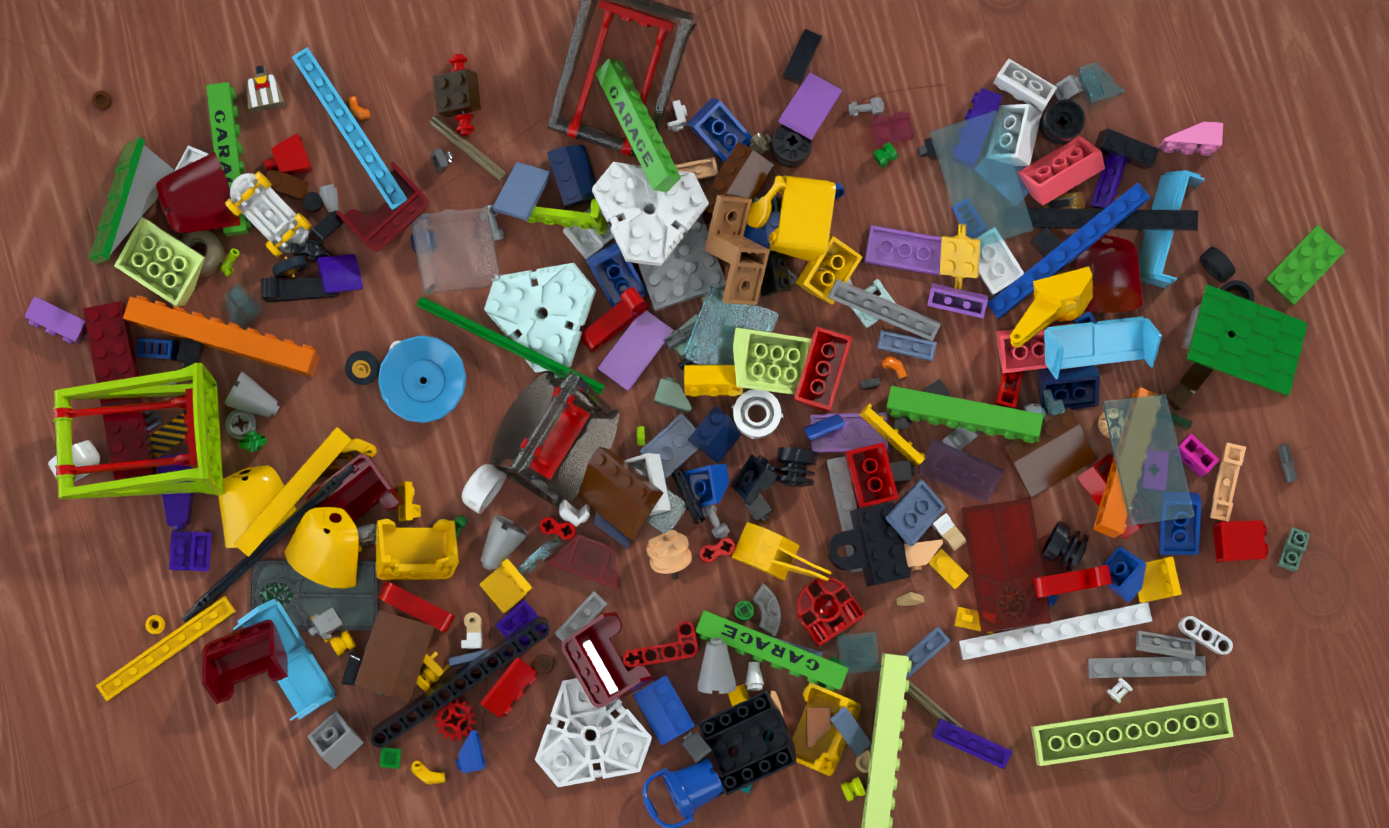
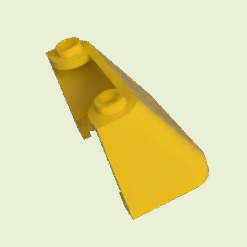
M785 175L782 176V181L786 183L787 187L781 188L778 191L779 194L783 195L779 227L769 235V250L810 262L823 255L827 250L836 184L826 180Z
M390 519L377 521L376 576L378 579L442 580L453 576L459 563L454 521L440 519L432 528H396L395 522Z
M811 682L803 691L804 700L807 702L806 708L830 707V712H834L835 715L843 707H846L857 721L861 711L859 703ZM805 708L792 738L795 745L796 760L802 765L831 776L839 764L847 743L835 726L831 724L830 729L812 748H807Z

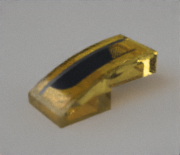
M1081 192L1062 194L1045 205L1041 204V207L1083 209Z

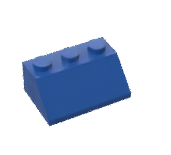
M666 675L633 694L661 745L695 727Z

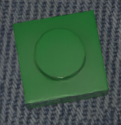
M382 747L380 767L400 769L402 749Z

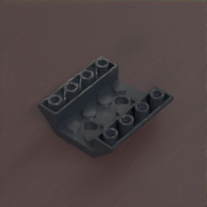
M764 691L698 722L703 739L710 742L722 772V776L719 779L726 795H730L797 763L795 745L780 709L768 691ZM767 731H772L774 734L770 742L765 739ZM733 747L739 749V755L736 758L731 756V749Z

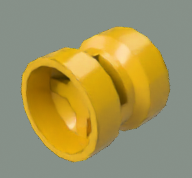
M347 630L341 633V637L330 639V643L338 656L343 655L347 648L352 650L356 647L354 640Z
M426 665L419 674L416 684L426 692L430 689V685L436 683L440 678Z

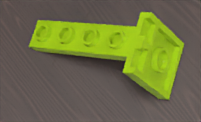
M596 198L591 201V213L535 206L527 221L530 223L543 222L547 225L559 224L568 228L575 226L584 230L597 229L598 234H606L609 224Z

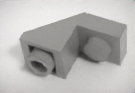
M958 427L942 441L955 455L980 435L982 431L969 432L966 428Z

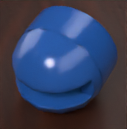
M835 182V199H839L845 194V190L840 183Z

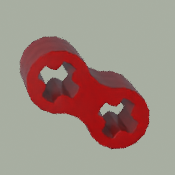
M546 517L540 522V530L544 534H557L565 540L572 539L577 532L576 526L572 523H559L552 517ZM550 520L554 528L547 531L544 523H548ZM567 526H570L572 534H568V536H565V532H563L562 530L563 528H567Z
M723 538L716 545H705L700 550V558L704 563H712L719 556H730L735 550V543L729 538ZM724 542L727 545L731 544L732 547L729 548V552L721 550ZM706 549L709 552L713 551L714 554L711 555V559L703 557Z

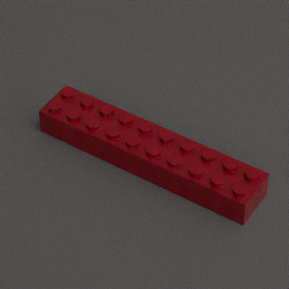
M122 301L83 308L97 383L139 377L130 323L123 319L127 306ZM143 397L100 399L101 407L144 403ZM145 411L103 415L111 463L154 459ZM156 467L113 471L114 481L157 474Z

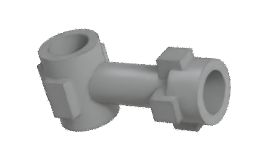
M881 98L870 99V104L857 105V102H852L848 104L849 116L853 115V117H856L859 112L872 111V115H881L885 109L884 101Z
M487 205L482 210L481 216L489 221L492 230L489 233L490 238L493 241L501 240L504 238V231L499 230L495 218L498 212L493 210V205Z
M713 505L705 506L702 508L703 515L705 517L708 516L714 528L711 531L715 538L718 540L719 538L726 537L730 530L725 522L720 523L715 514L716 507Z

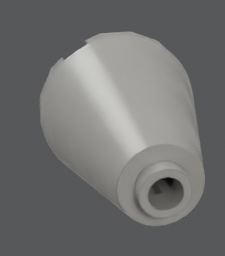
M241 371L224 402V405L267 418L271 415L275 416L280 407L277 405L278 401L244 371Z
M494 516L480 559L483 563L482 566L490 571L498 569L501 563L524 541L528 535L527 531L521 526L517 528L513 521L503 516Z
M712 638L706 644L697 684L698 691L712 694L713 690L719 691V694L735 691L736 681L727 644L721 638Z

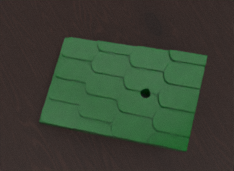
M140 136L125 144L115 168L116 175L107 195L108 202L97 226L99 231L89 253V258L94 264L109 260L110 254L157 199V182L175 171L144 145L145 140Z
M1206 285L1201 304L1190 313L1182 348L1189 349L1186 360L1288 397L1292 388L1308 323L1233 295L1227 291Z

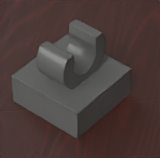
M441 148L434 150L430 156L437 173L444 172L448 163L452 162L451 159L454 158L451 151L443 154Z

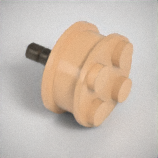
M672 530L650 539L646 550L648 556L651 557V568L658 573L671 574L673 580L678 579V571L686 568L692 560L691 551L688 549L689 542L687 537Z

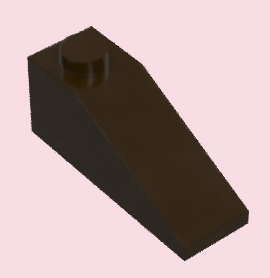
M1194 362L1163 399L1175 410L1182 409L1214 369Z

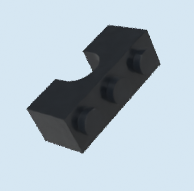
M1109 128L1099 132L1095 147L1101 150L1102 153L1109 156H1123L1129 159V164L1141 169L1154 166L1159 150L1156 147Z

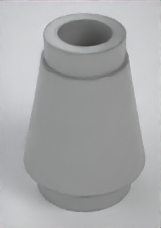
M334 184L319 187V195L328 213L334 210L338 211V194Z

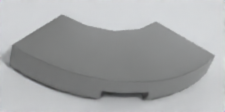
M762 583L752 599L761 611L759 627L776 636L781 621L779 603L774 593Z

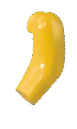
M359 438L352 439L342 450L343 453L359 451L368 457H373L377 453L374 445Z
M420 761L412 763V773L424 783L431 785L446 782L445 772H432Z

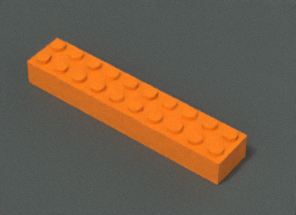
M137 295L136 298H129L123 319L130 324L180 339L185 338L199 342L207 347L312 378L314 377L320 356L312 346L302 344L300 347L292 340L284 338L283 341H280L276 336L265 333V336H263L257 330L251 328L243 330L239 325L231 322L225 325L220 319L210 317L208 320L200 313L192 311L191 314H188L189 312L184 311L185 309L173 306V309H171L163 302L155 301V303H152V301L143 296Z

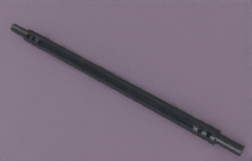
M349 464L337 476L334 475L264 539L249 557L246 556L210 590L194 603L195 606L182 617V620L186 623L199 611L205 610L218 596L298 525L305 513L316 508L343 484L342 481L355 470V467Z

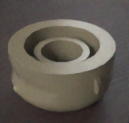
M204 230L183 233L178 238L179 241L191 249L198 244L207 246V254L205 255L199 277H207L214 274L224 262L225 250L223 243L212 231Z

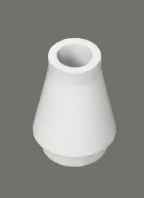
M749 662L745 686H747L748 691L763 690L764 681L760 662Z

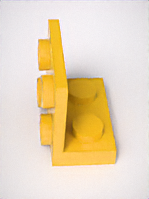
M1173 556L1146 562L1142 589L1137 593L1140 603L1182 595Z
M508 558L501 563L502 565L480 583L482 589L503 613H506L533 590V587Z

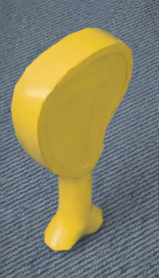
M780 175L775 177L773 186L764 197H761L755 203H751L747 219L749 226L761 229L766 224L771 213V200L781 188L787 187Z

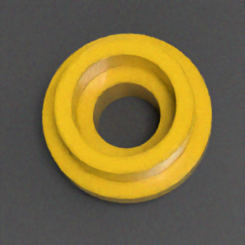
M152 615L146 620L145 626L149 633L160 634L165 628V621L159 615ZM155 621L159 623L158 628L153 627Z

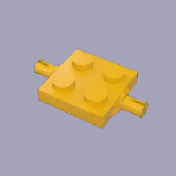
M958 224V235L953 237L942 236L940 274L955 277L954 288L963 289V278L979 277L981 239H972L966 236V224Z

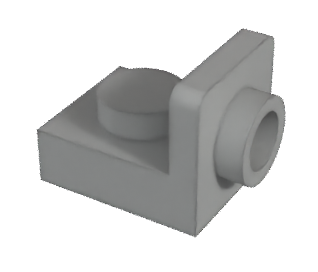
M1069 75L1054 85L1057 87L1054 93L1058 100H1068L1076 94L1083 92L1082 81L1078 76L1075 77L1074 75Z

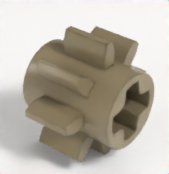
M760 132L749 140L751 142L749 148L758 152L761 156L771 149L769 144L772 143V140L768 134L763 136Z

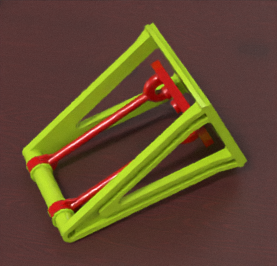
M194 363L176 371L54 391L55 407L53 408V422L56 429L57 453L55 468L59 499L194 492L216 496L224 494L217 382L202 363ZM193 380V383H192V384L163 385V384H169V383H175V382ZM186 395L168 401L73 410L70 406V400ZM165 408L186 409L187 414H184V424L188 430V433H185V443L188 445L189 453L169 458L79 467L73 464L71 422H73L75 417ZM167 465L192 467V469L74 487V479L77 474Z

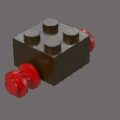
M454 54L449 59V63L453 64V70L450 73L433 76L437 114L446 117L455 116V120L459 121V127L456 128V132L460 133L461 136L471 135V132L475 131V127L470 124V120L474 118L473 114L467 113L481 110L478 75L476 72L465 68L464 63L468 62L467 57H464L463 54Z

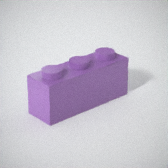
M932 283L927 306L984 319L988 296Z
M35 296L24 316L29 319V324L37 328L41 325L46 328L45 332L55 337L58 333L63 336L62 340L72 345L74 342L80 344L87 331L85 320Z

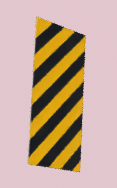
M183 413L150 435L153 453L157 458L185 439L187 428L184 424Z

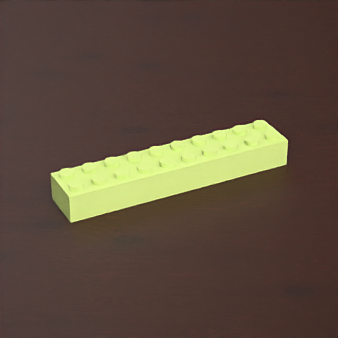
M882 653L861 828H892L893 818L890 816V810H894L895 798L892 797L893 790L897 789L895 770L899 771L900 765L897 751H901L902 739L899 738L900 731L904 730L905 722L901 718L902 712H906L907 706L904 693L908 692L909 680H906L907 672L910 673L912 663V661L908 660V656Z
M1227 698L1031 726L1038 766L1234 737Z

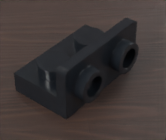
M770 254L768 256L761 285L762 297L791 291L785 254Z

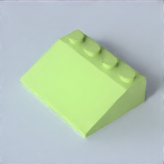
M141 217L114 266L178 307L185 306L192 295L205 257L146 218Z
M736 328L733 353L737 387L795 395L812 339Z

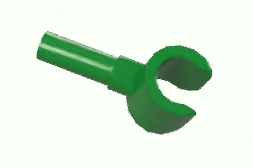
M459 515L454 521L458 526L456 528V540L461 530L467 525V519L462 515Z

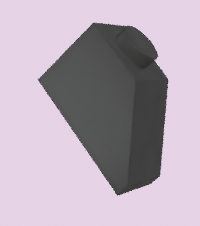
M690 731L683 737L684 742L682 745L696 763L712 751L697 731L695 733Z

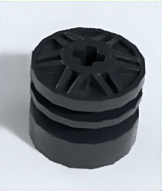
M1067 99L1058 100L1042 114L1039 123L1040 132L1046 140L1053 144H1065L1080 134L1085 125V114L1076 102ZM1059 120H1060V123L1063 124L1062 127H1060V124H1057V122H1058Z
M781 125L775 131L772 140L774 159L780 165L787 168H796L808 160L812 148V140L785 125ZM791 140H795L794 146H790Z
M779 447L776 461L783 463L784 467H776V472L783 473V475H777L775 481L792 487L813 486L814 480L808 479L806 476H815V472L807 470V467L816 466L818 453L805 449Z
M1058 521L1044 545L1041 557L1053 562L1060 556L1059 566L1063 567L1068 561L1066 570L1071 572L1082 559L1087 548L1089 536L1083 534L1080 540H1078L1080 531L1077 530L1071 537L1069 536L1071 526Z

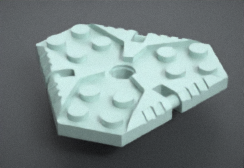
M575 263L540 268L535 272L528 270L494 277L484 310L507 338L510 337L511 340L566 367H570L582 334L579 330L581 325H585L596 289ZM534 279H537L538 281L537 286H535ZM543 307L546 308L548 312L547 317H545L542 314ZM569 321L574 323L572 328L568 326ZM518 329L522 333L520 337L516 334ZM526 360L535 373L548 371Z

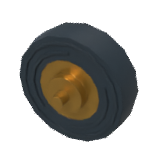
M285 256L283 261L272 268V272L275 278L278 279L289 276L295 278V274L302 271L307 264L303 256L291 258Z
M357 351L346 360V375L355 384L367 385L373 382L379 374V361L371 352Z

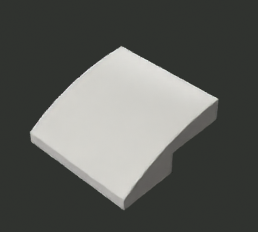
M591 208L584 213H591ZM608 224L606 234H598L597 229L584 230L575 226L566 227L563 230V233L585 259L600 251L614 239L610 224Z

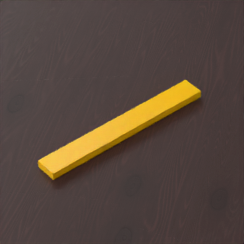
M336 427L234 542V545L249 557L352 439Z
M226 596L222 597L97 684L96 687L106 702L110 701L236 613V610Z

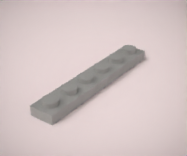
M838 279L835 280L828 294L830 299L933 341L941 325L939 321Z
M845 456L826 460L842 532L853 530L850 511L857 509ZM845 545L847 556H852L854 548L851 545ZM853 569L851 573L863 571V569Z
M1195 656L1194 659L1182 657L1088 659L1089 678L1206 676L1205 656Z

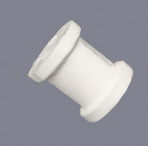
M1122 678L1118 679L1119 682L1111 690H1107L1110 697L1118 704L1121 703V699L1128 692L1133 690Z

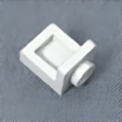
M680 100L672 102L676 121L667 123L668 131H680L683 129V126H686L685 116H688L685 105H681Z
M566 500L560 504V516L565 521H570L576 527L581 522H586L590 516V506L587 504L580 511Z

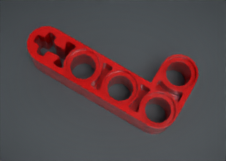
M634 287L624 291L620 296L622 301L582 332L580 339L590 352L598 350L648 309L649 305Z
M1108 565L1033 579L1037 598L1112 584Z
M388 580L385 581L377 596L382 601L444 633L447 632L455 617L451 613Z
M683 621L678 625L677 634L679 642L625 652L623 655L624 664L627 667L634 668L694 657L698 647L693 624L689 621ZM687 624L691 627L689 635L681 634L680 628L682 625ZM688 643L692 644L695 648V651L690 655L685 654L683 651V647ZM667 647L675 649L674 657L668 658L665 656L664 651ZM653 650L656 652V659L654 661H648L645 658L647 651ZM642 651L644 663L640 664V659L635 660L632 665L629 661H626L630 653L633 656H640L638 652Z

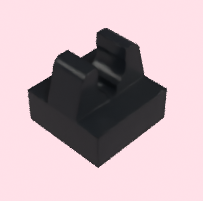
M931 137L924 139L925 145L917 148L921 157L929 156L932 160L940 158L936 142Z

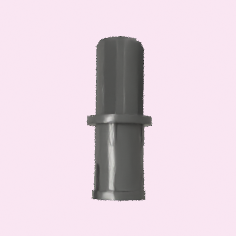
M694 322L682 330L678 329L676 333L663 339L668 350H671L682 342L686 343L687 339L699 333L701 328L698 323Z
M1279 445L1280 466L1283 468L1285 482L1297 481L1298 478L1293 464L1295 461L1292 460L1289 445Z

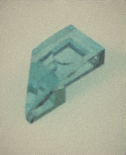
M1044 390L1045 406L1051 417L1064 414L1065 408L1062 399L1054 401L1051 390Z

